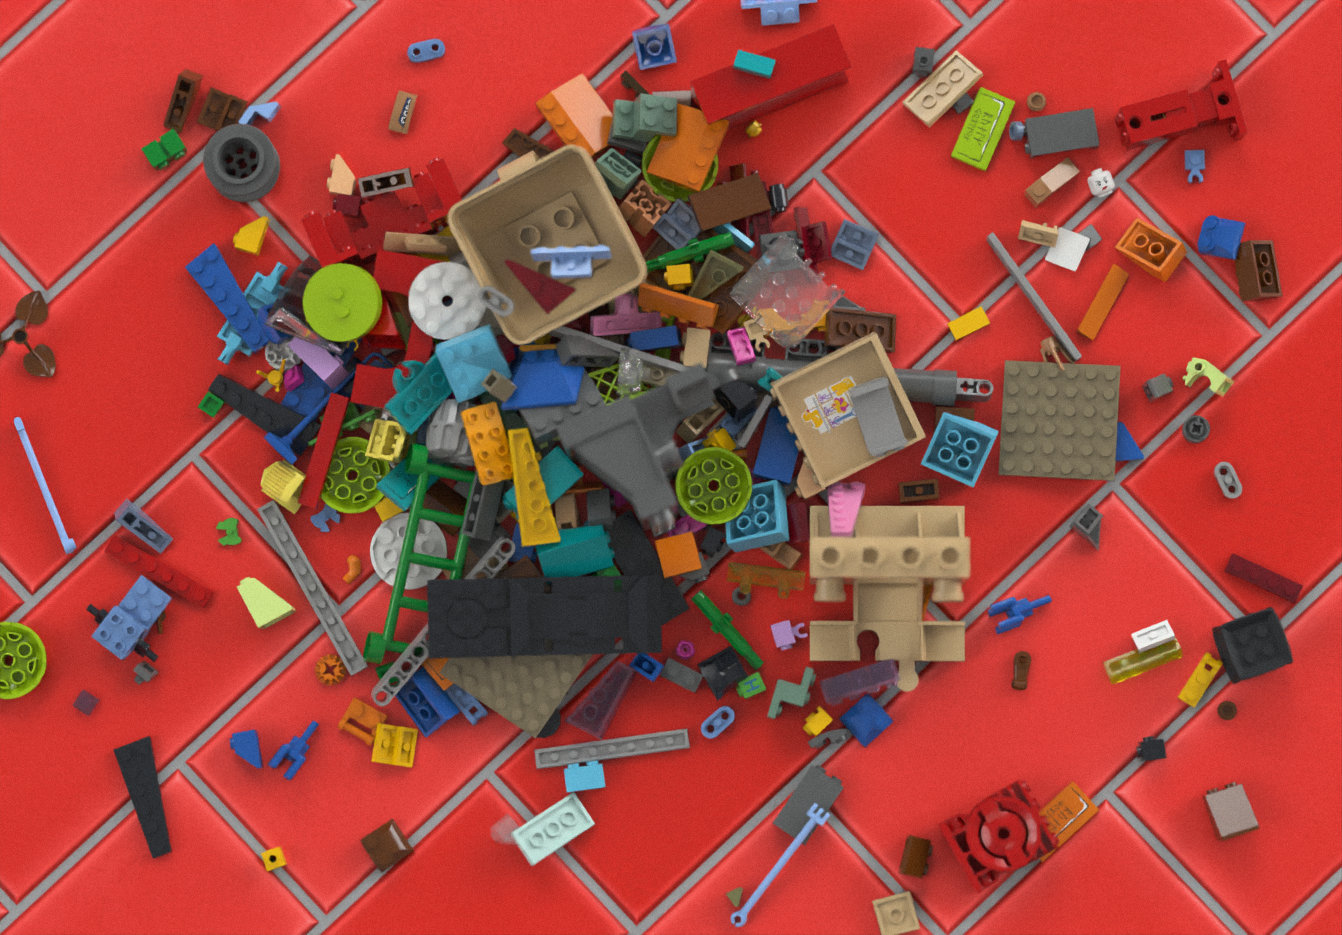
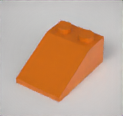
M1139 218L1134 220L1115 246L1116 250L1149 274L1164 282L1167 281L1187 254L1183 242Z

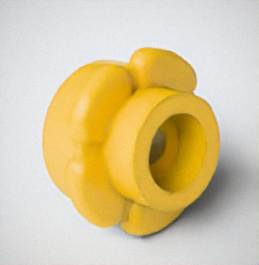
M754 120L745 130L748 137H756L762 131L760 127L762 125L761 122L758 123Z

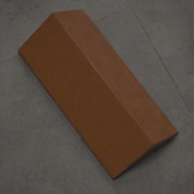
M438 480L426 491L423 508L464 516L467 499L441 480ZM434 522L452 537L460 529L457 526Z

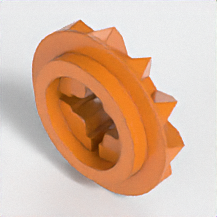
M325 655L316 663L315 674L317 679L325 685L338 684L345 676L346 666L342 659L336 655ZM325 663L329 666L337 665L333 670L335 677L330 673L323 675L327 670Z

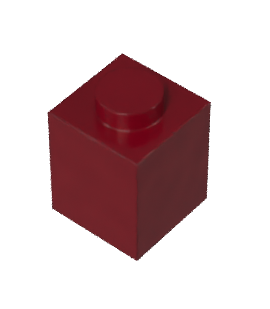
M338 193V197L334 198L333 209L337 212L341 211L345 217L359 219L362 198Z

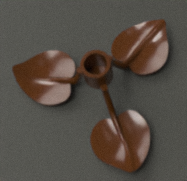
M34 291L25 295L18 302L15 309L16 317L19 320L25 321L22 328L16 329L12 337L1 341L0 334V356L4 352L1 344L13 340L18 345L24 344L30 351L23 360L26 371L34 376L52 377L56 367L52 350L44 344L37 345L33 350L27 342L28 334L25 329L30 322L33 325L41 324L48 315V307L42 293Z

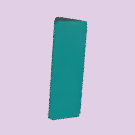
M738 50L733 69L770 79L776 60Z

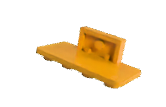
M491 402L462 411V421L481 484L485 486L512 478L510 447L497 404Z

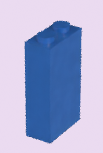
M778 406L770 408L752 477L761 478L766 481L778 480L781 485L789 486L799 450L794 442L797 440L795 434H791L786 426L789 423L786 416L782 417Z

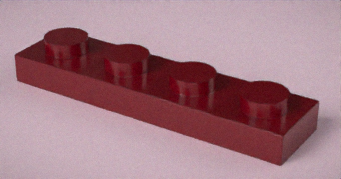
M1234 553L1231 554L1224 569L1225 572L1292 603L1296 602L1303 587L1301 584Z

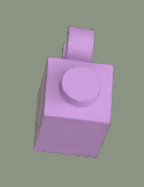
M789 620L771 625L776 648L781 647L782 651L793 648L792 644L796 643L794 635L798 638L807 637V633L800 634L798 632L800 627L805 626L804 623H800L792 628Z

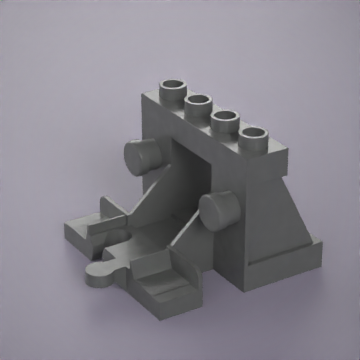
M701 362L665 378L666 384L632 399L629 395L559 425L556 429L568 458L573 463L579 462L615 492L619 491L622 497L633 506L643 532L651 529L654 537H658L675 529L674 519L678 517V503L668 483L676 479L679 468L683 466L682 459L672 440L677 426L683 423V419L714 406L712 398L715 396L712 391L737 381L739 375L735 368L717 376L711 375L705 371Z

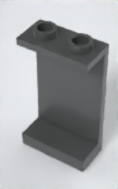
M1093 108L1027 118L1024 121L1023 136H1026L1027 143L1024 144L1026 155L1029 154L1030 159H1034L1035 156L1089 147L1092 150L1099 147Z
M811 765L773 821V824L793 838H796L811 817L807 815V812L814 803L818 805L814 811L815 813L820 808L824 810L820 815L821 818L828 812L844 788L841 785L842 781L834 775L831 778L825 774L826 770L821 766L816 765L814 767ZM818 823L803 840L802 844L805 845L819 825Z

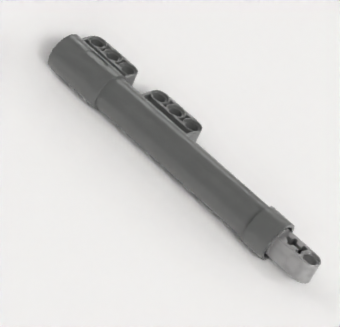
M717 332L710 337L706 372L717 376L735 368L739 375L737 382H745L748 387L751 386L756 392H763L767 390L758 381L767 374L766 371L769 367L784 377L828 355V351H836L841 347L825 346V340L792 338L786 344L785 359H771L764 356L765 343H761V352L753 349L756 357L755 362L737 366L726 333L723 336ZM756 339L750 341L751 346L756 344ZM719 341L722 345L715 346L713 343ZM796 347L799 349V351L792 352L790 351V348ZM814 348L818 353L813 354L809 350ZM893 368L909 402L954 407L955 400L987 402L992 396L993 384L990 381L957 378V371L934 369V371ZM984 388L988 390L989 393L983 394L979 390Z

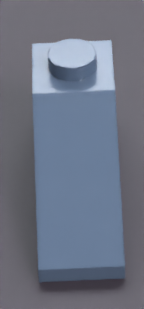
M127 498L114 512L117 522L160 554L173 540L143 510Z

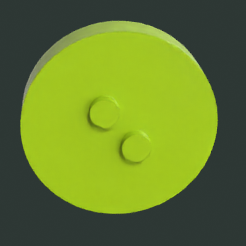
M333 264L320 269L309 280L304 291L303 309L310 326L322 337L332 341H353L365 336L376 325L382 310V296L377 282L366 270L351 264Z

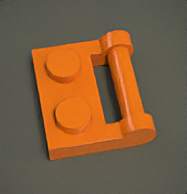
M354 697L337 728L350 732L366 741L365 744L371 746L375 740L377 723L384 724L388 716ZM351 717L372 729V733L369 735L348 723L349 718Z

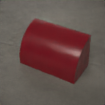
M806 502L786 505L789 541H786V543L810 542Z

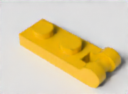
M1206 652L1177 698L1195 708L1223 662L1219 659H1213L1211 654ZM1206 663L1212 666L1210 672L1204 668Z

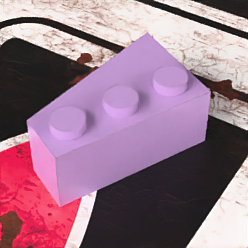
M303 329L288 346L334 390L349 375L342 366L344 362L337 355L332 357L329 354L331 350L324 343L320 345L317 342L319 338L312 331L308 333Z

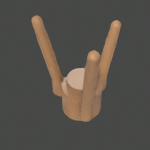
M1054 336L1040 342L1042 346L1040 352L1044 362H1048L1047 354L1048 356L1053 355L1060 370L1064 371V367L1057 355V352L1060 350L1071 364H1075L1063 349L1059 340L1056 341Z

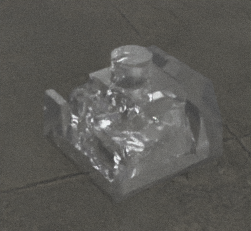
M621 347L617 395H630L640 391L642 379H649L650 368L643 367V362L637 357L636 349Z

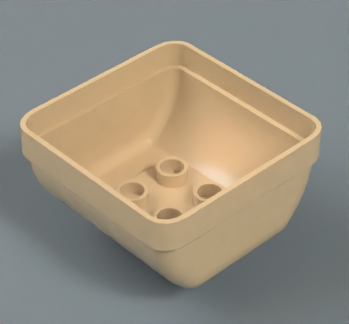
M567 145L542 159H539L532 150L497 169L500 181L455 204L449 211L448 223L480 287L492 286L514 302V311L509 316H500L495 312L494 314L505 335L515 344L531 343L640 286L647 277L645 260L625 219L591 156L581 146ZM603 245L609 247L611 252V259H592L591 277L554 278L576 288L577 291L549 315L546 314L504 263V261L509 259L552 278V261H533L532 249L539 247L556 249L557 247L575 248L577 246L589 248ZM487 292L485 297L491 299L492 294ZM503 303L502 309L507 310L508 304Z

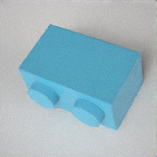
M598 761L586 762L587 766L579 767V763L567 765L568 769H564L567 793L606 787L603 764H598Z

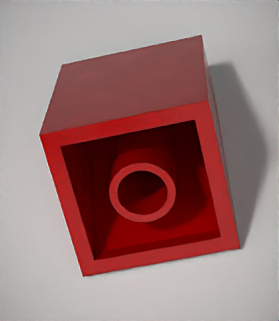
M380 290L382 296L380 317L373 329L361 338L368 348L406 349L394 307L385 292Z

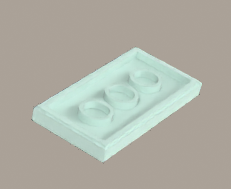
M573 792L510 835L530 865L533 866L595 825V823Z

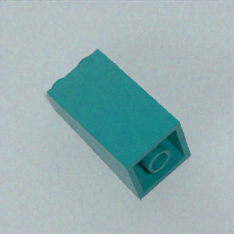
M558 446L538 463L550 505L556 502L583 476V473ZM513 486L504 494L502 500L503 505L508 510L514 511L518 520L515 488Z
M602 525L558 530L561 542L535 545L544 577H576L614 566L612 558H615L613 547H608V543L611 542L608 531L604 532ZM546 581V584H552V581Z

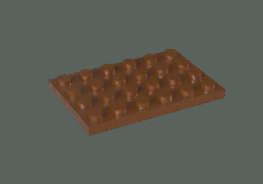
M710 229L700 232L696 238L700 242L719 234ZM659 234L643 254V258L647 262L677 249ZM730 246L716 252L744 267L743 270L701 299L719 305L713 328L723 336L771 277L768 272L735 246ZM708 255L703 256L704 261L696 263L693 259L678 265L690 264L693 268V282H695ZM667 268L647 273L648 277L664 289L688 296L692 286L685 287V290L680 291L670 288L664 280V272H667Z

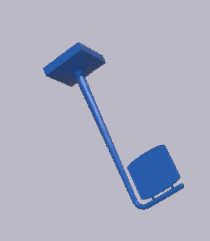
M378 352L369 354L360 363L366 364L373 356H378L384 362L381 363L378 360H374L370 364L371 366L387 368L384 365L386 363L390 368L394 367ZM356 368L331 393L338 394L355 376ZM330 394L287 436L280 438L268 432L263 437L289 464H293L297 460L290 447L293 444L292 441L328 404Z

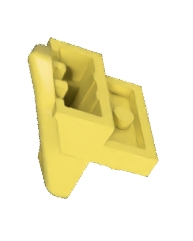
M375 419L365 456L400 463L405 458L409 449L411 435L398 422Z
M285 460L282 462L276 461L264 469L261 480V487L263 489L261 491L295 514L302 505L298 503L306 475Z

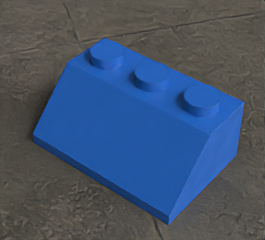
M424 667L414 672L395 695L426 738L460 712L446 691L440 687Z

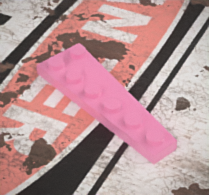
M835 482L827 486L831 537H852L856 518L861 507V500H863L865 494V484L861 482H852L851 484Z

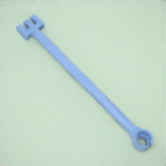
M16 417L14 419L15 427L67 555L74 552V549H77L73 538L69 539L22 420Z
M816 803L807 812V815L811 818L743 908L731 915L732 924L736 922V916L741 917V922H737L735 924L736 927H741L746 923L749 911L816 823L822 826L829 818V813H826L823 818L820 817L824 811L822 808L817 813L814 812L818 807Z

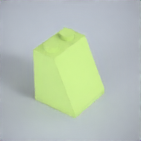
M247 577L239 582L241 585L237 586L258 628L262 630L297 612L292 605L255 578Z

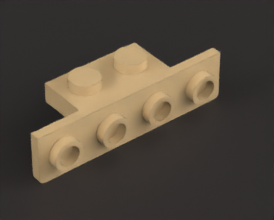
M386 232L383 249L394 252L452 256L459 252L460 246L455 237Z

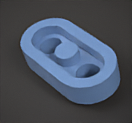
M431 39L410 45L407 54L413 63H422L441 58L445 53V46L441 40ZM434 45L439 47L437 51L432 50ZM414 50H420L419 55H414L413 52Z
M728 706L720 707L702 723V734L706 738L718 736L734 721V711ZM724 712L729 715V718L726 720L721 718V714ZM709 725L714 727V731L711 733L707 731V726Z

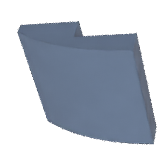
M678 198L668 212L664 213L653 226V229L675 249L688 246V241L695 239L701 232L692 208L681 198Z
M844 219L831 247L832 257L864 270L879 234Z

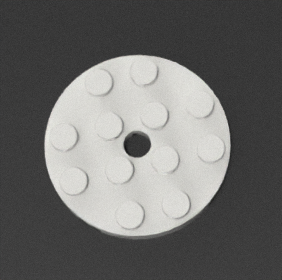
M453 262L436 263L421 271L410 287L408 298L409 311L415 324L426 334L444 340H450L474 330L480 323L486 308L478 300V292L481 287L474 273L469 268ZM445 295L451 296L453 300L452 304L448 307L442 304V298Z
M409 513L398 514L383 522L373 535L371 541L370 557L372 565L380 578L391 586L394 585ZM420 519L414 552L447 559V543L441 529L432 521ZM410 563L404 590H414L427 586V580H435L442 572V569Z

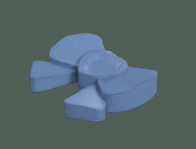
M325 504L324 509L318 515L311 516L310 519L313 525L321 528V532H329L330 530L325 521L331 518L339 523L340 515L337 514L335 509Z

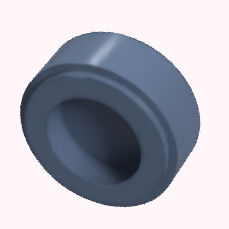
M1013 121L1009 127V136L1013 141H1020L1024 134L1023 124L1020 121Z

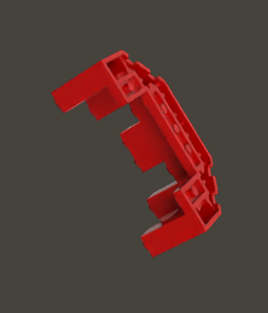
M438 157L430 160L429 164L426 165L428 173L421 172L414 176V188L421 205L413 204L407 207V211H404L395 191L382 193L381 197L375 200L370 198L360 206L369 227H360L354 230V234L350 233L341 211H331L326 214L325 218H322L320 213H315V211L304 215L305 218L301 219L321 267L324 268L333 264L353 265L356 263L360 267L374 262L377 250H384L386 232L435 235L440 232L439 227H448L449 211L455 204L461 202L462 199L444 158L439 159Z

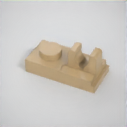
M1022 220L1018 239L1055 248L1059 234L1057 231L1058 227L1054 225V228L1047 227V223H1043V226H1041L1040 224Z

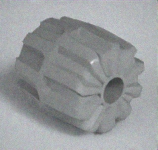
M445 399L431 413L426 431L425 446L428 449L427 459L432 460L433 463L438 465L446 464V466L452 468L460 466L464 469L468 465L475 466L461 412L477 407V405L468 401L458 403L457 399Z

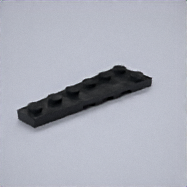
M148 736L116 748L114 753L153 858L172 852L159 787L158 773L156 771L151 737Z

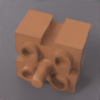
M641 180L620 205L619 210L626 223L629 221L633 228L645 237L672 203L661 194L659 196L652 192L654 188L644 180Z

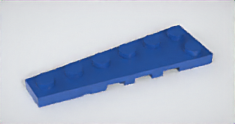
M213 243L186 265L185 268L256 354L270 340L259 324L254 311L246 300L216 244Z

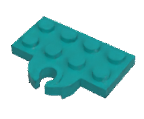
M436 353L425 364L414 360L402 362V366L407 367L409 370V374L405 378L402 376L400 369L396 368L392 380L393 387L397 393L384 407L408 434H412L453 392Z

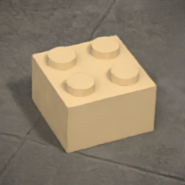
M687 327V332H683L682 346H685V351H681L680 364L692 367L702 362L706 371L710 330Z

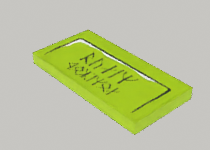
M980 87L950 157L986 171L1015 101Z

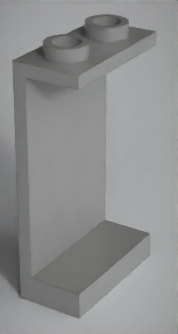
M885 376L848 388L868 452L871 456H875V458L886 455V451L892 449L893 451L904 449V445L908 444L888 388V380Z

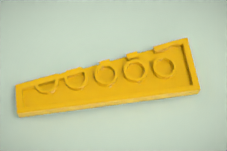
M528 428L508 430L522 546L561 542Z

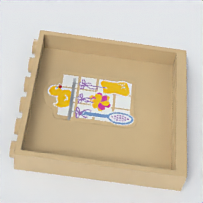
M875 332L770 383L772 388L769 391L774 400L778 399L780 403L778 409L782 417L786 416L789 423L786 426L791 434H795L797 440L794 442L799 452L803 450L806 456L803 458V461L807 468L811 467L814 473L811 477L815 485H820L822 489L897 452L892 449L886 451V455L878 458L869 454L848 388L885 376L889 383L888 388L904 437L908 441V444L904 445V447L926 437Z

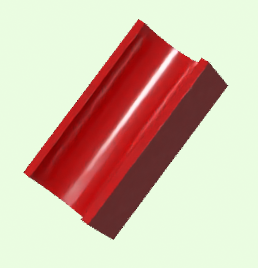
M832 24L758 54L759 56L776 60L770 79L733 69V65L690 81L691 99L695 108L702 111L707 124L710 125L725 119L729 121L727 130H730L847 83L848 78L845 70L851 68V64L836 28Z

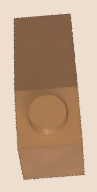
M1067 157L1025 190L1024 195L1036 208L1080 173V171Z

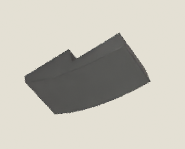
M847 729L832 730L813 738L807 743L811 748L816 747L817 749L827 743L825 741L826 738L831 743L836 741L839 744L847 738L845 734L848 731Z

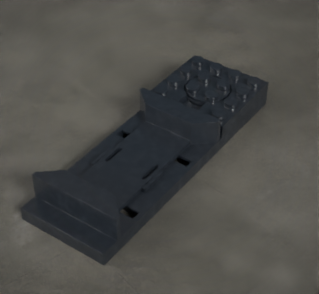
M660 575L427 580L429 658L662 653ZM614 580H622V592H614ZM544 581H552V593L544 594ZM615 638H623V649H615ZM545 639H553V651H545Z

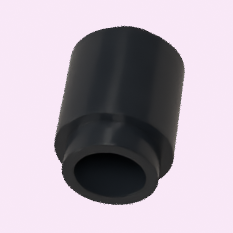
M784 184L769 186L770 210H774L775 213L785 212L786 208L789 207L787 189L784 188Z

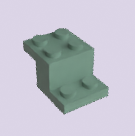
M640 93L634 102L614 100L612 137L650 142L655 134L671 137L676 135V98Z
M613 148L595 162L611 194L619 199L638 183L637 178L642 170Z
M805 668L801 685L778 679L767 718L774 720L775 716H780L783 706L779 704L780 702L801 708L803 704H808L811 694L807 692L808 687L813 686L816 674H813L814 669Z

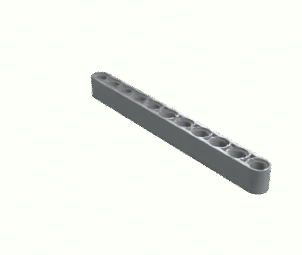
M507 537L497 539L465 579H476V575L480 572H484V578H493L513 555L515 544ZM508 542V550L501 551V545ZM496 557L497 563L494 566H489V559ZM428 623L372 689L371 697L377 705H387L428 657V640H426ZM422 647V653L414 655L415 648ZM404 662H410L409 669L402 670V664ZM397 677V683L389 685L390 678ZM379 692H385V697L382 700L376 699Z

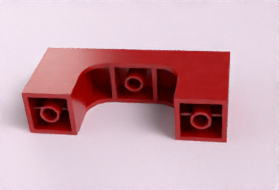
M378 249L373 278L377 282L379 289L398 292L409 298L410 287L417 275L425 268L445 261ZM413 319L406 355L402 362L414 360L425 364L430 358V353L434 354L436 343L432 342L433 337L423 332ZM357 363L350 402L385 408L384 406L397 393L393 387L392 380L395 369H400L402 376L405 378L409 374L408 368L402 366L401 363L392 368Z

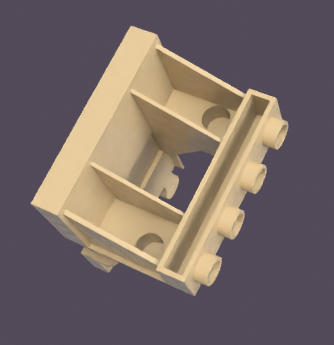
M810 506V584H816L814 600L816 602H844L846 600L844 584H853V621H810V661H860L857 637L863 631H872L879 639L878 648L875 650L876 661L899 662V672L896 675L895 683L902 691H912L918 685L919 679L915 672V661L964 662L965 622L922 621L923 585H934V592L932 593L933 602L963 601L961 585H964L970 577L969 537H965V506H861L852 537H831L829 506Z

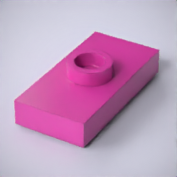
M745 327L726 331L737 366L755 362L756 357Z

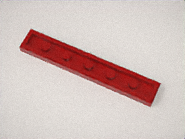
M335 393L330 394L298 500L299 504L315 509L318 508L351 398Z

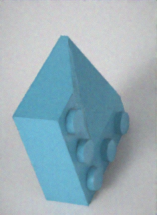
M491 324L436 345L435 352L458 403L487 391L481 383L492 369L507 378L512 377Z
M944 412L925 452L921 465L974 488L998 431L982 423Z
M778 480L752 485L750 500L743 511L734 519L725 522L727 545L735 553L789 541L785 488Z

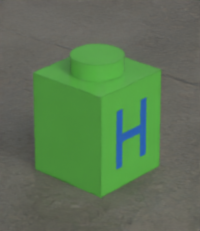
M759 672L748 676L735 687L739 696H744L745 699L766 690Z

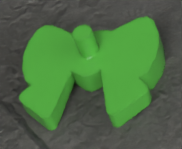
M229 518L224 522L220 521L216 529L227 530V536L218 540L223 546L227 544L238 545L242 542L238 535V519Z

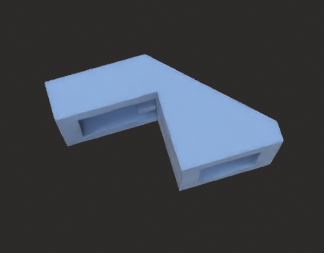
M277 102L249 106L239 120V124L251 125L257 115L271 122L281 107Z

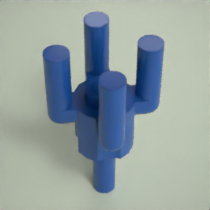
M1050 595L1031 602L1027 598L1017 601L1015 597H1010L990 605L987 613L989 617L1006 611L1008 619L998 622V626L995 627L998 635L1019 627L1024 618L1033 615L1032 609L1051 603L1052 600Z
M313 720L300 738L294 735L289 744H283L268 763V766L276 769L285 757L292 765L283 777L287 780H292L306 760L304 754L310 748L306 742L319 724Z

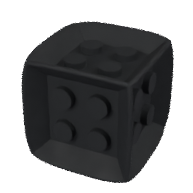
M1268 607L1212 628L1217 650L1233 684L1293 663L1287 637L1273 607Z

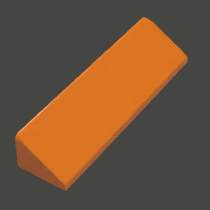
M1115 264L1112 265L1076 332L1092 341L1094 340L1129 273Z

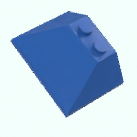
M557 349L523 352L510 369L512 377L509 379L517 388L506 402H502L501 409L510 410L576 404L585 366H563Z

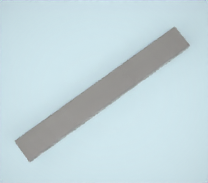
M993 232L989 234L986 238L988 244L1074 362L1078 361L1082 357L1080 352Z
M564 326L550 333L551 336L560 339L565 335L582 336L619 353V358L638 364L644 363L678 372L690 368L689 366H683L682 364Z
M687 729L536 749L534 752L536 767L541 769L690 748Z

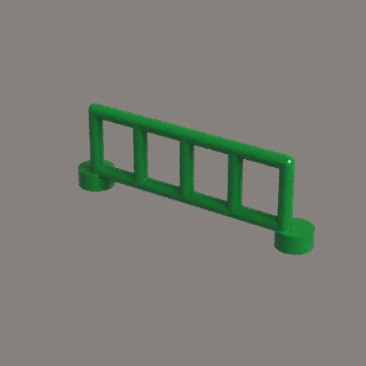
M411 443L407 452L405 473L417 475L418 477L383 633L369 631L363 653V660L365 662L380 664L385 650L402 654L411 644L393 640L400 607L428 613V601L403 596L410 563L451 571L449 579L462 578L470 536L461 534L475 472L428 463V449L424 445ZM430 475L471 483L464 516L423 508ZM420 519L461 527L454 560L413 552ZM415 648L414 655H420L423 648Z

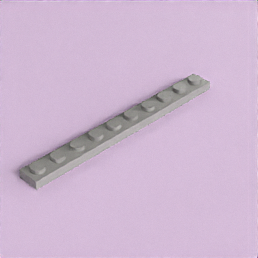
M275 500L258 508L259 514L350 675L353 676L369 667L363 660L361 652Z

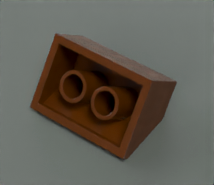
M1249 240L1240 243L1237 257L1234 261L1241 301H1258L1282 297L1273 240Z

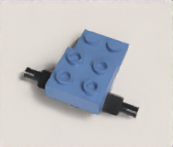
M141 575L118 606H114L109 613L104 609L98 610L92 604L87 607L86 611L95 616L94 620L100 624L91 637L121 660L126 659L135 651L141 657L147 656L155 662L159 656L150 650L151 646L144 639L173 598Z

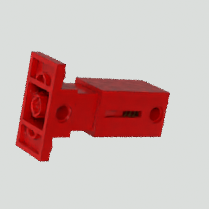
M1225 59L1217 63L1212 72L1214 82L1209 83L1204 90L1193 93L1183 90L1121 107L1117 117H1115L1117 128H1121L1122 135H1120L1122 146H1126L1128 151L1191 134L1197 127L1214 123V127L1229 123L1228 132L1230 137H1233L1234 141L1241 140L1246 135L1247 129L1227 60ZM1130 124L1135 125L1137 129L1131 128Z

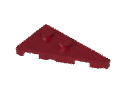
M509 259L504 261L547 315L577 291L574 287L527 268Z

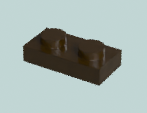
M626 70L620 75L621 84L626 90L629 91L631 89L635 93V98L640 93L649 94Z

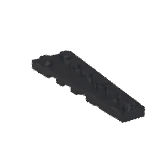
M218 374L208 388V391L267 433L271 432L280 438L287 436L306 417L287 406H283L270 398L258 394L250 388H246L244 385L222 374ZM312 420L292 441L293 444L290 446L292 451L302 456L309 446L308 442L313 440L319 431L321 423Z

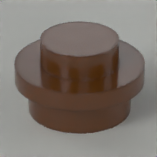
M1224 701L1219 704L1217 712L1223 720H1231L1236 716L1237 708L1233 702Z

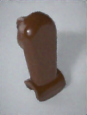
M1025 651L1018 652L1014 657V679H1012L1011 687L1016 690H1025L1027 688L1031 656Z

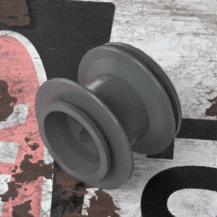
M247 124L229 125L217 131L206 145L203 156L205 173L216 190L224 197L236 202L255 201L268 194L276 184L280 173L279 156L268 136L258 128ZM239 148L244 149L242 154H237ZM253 152L256 153L255 159L250 158V154ZM233 157V162L227 163L226 159ZM242 161H245L247 167L241 169L239 166ZM257 166L256 170L252 172V168ZM235 170L236 174L235 176H229V172Z

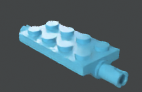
M277 262L270 276L267 275L266 277L256 272L244 292L245 298L257 319L258 310L262 306L285 300L290 293L279 282L288 267L280 262ZM227 320L217 335L218 338L226 342V347L218 357V360L226 365L229 364L236 351L240 350L249 357L253 353L252 349Z

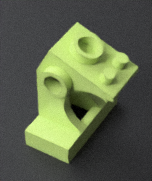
M1192 358V361H1189L1186 368L1188 374L1183 377L1185 385L1191 387L1199 377L1208 376L1211 381L1209 388L1222 397L1234 383L1231 378L1210 362L1199 358Z

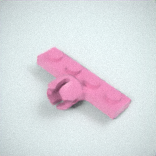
M625 293L623 296L620 295L615 298L614 313L590 316V335L626 334L661 328L662 316H659L660 312L653 311L652 313L639 312L638 297Z

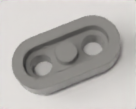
M485 286L478 292L479 302L496 314L509 316L514 311L515 305L513 300L494 287ZM487 292L492 294L491 299L485 297ZM503 303L508 304L507 310L502 309Z
M1228 462L1217 464L1214 468V476L1223 495L1229 499L1237 498L1242 492V485L1233 466ZM1225 469L1226 475H1221L1220 470ZM1229 486L1235 488L1234 493L1228 491Z

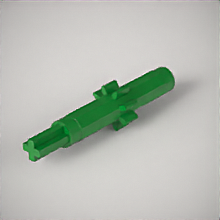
M731 232L700 242L697 238L689 240L688 246L645 262L647 273L693 259L696 263L704 261L703 256L708 255L711 250L716 252L735 245Z
M702 590L695 594L691 600L711 621L713 625L710 628L715 634L720 632L755 670L761 667L764 662L730 623L733 618L727 612L723 615Z

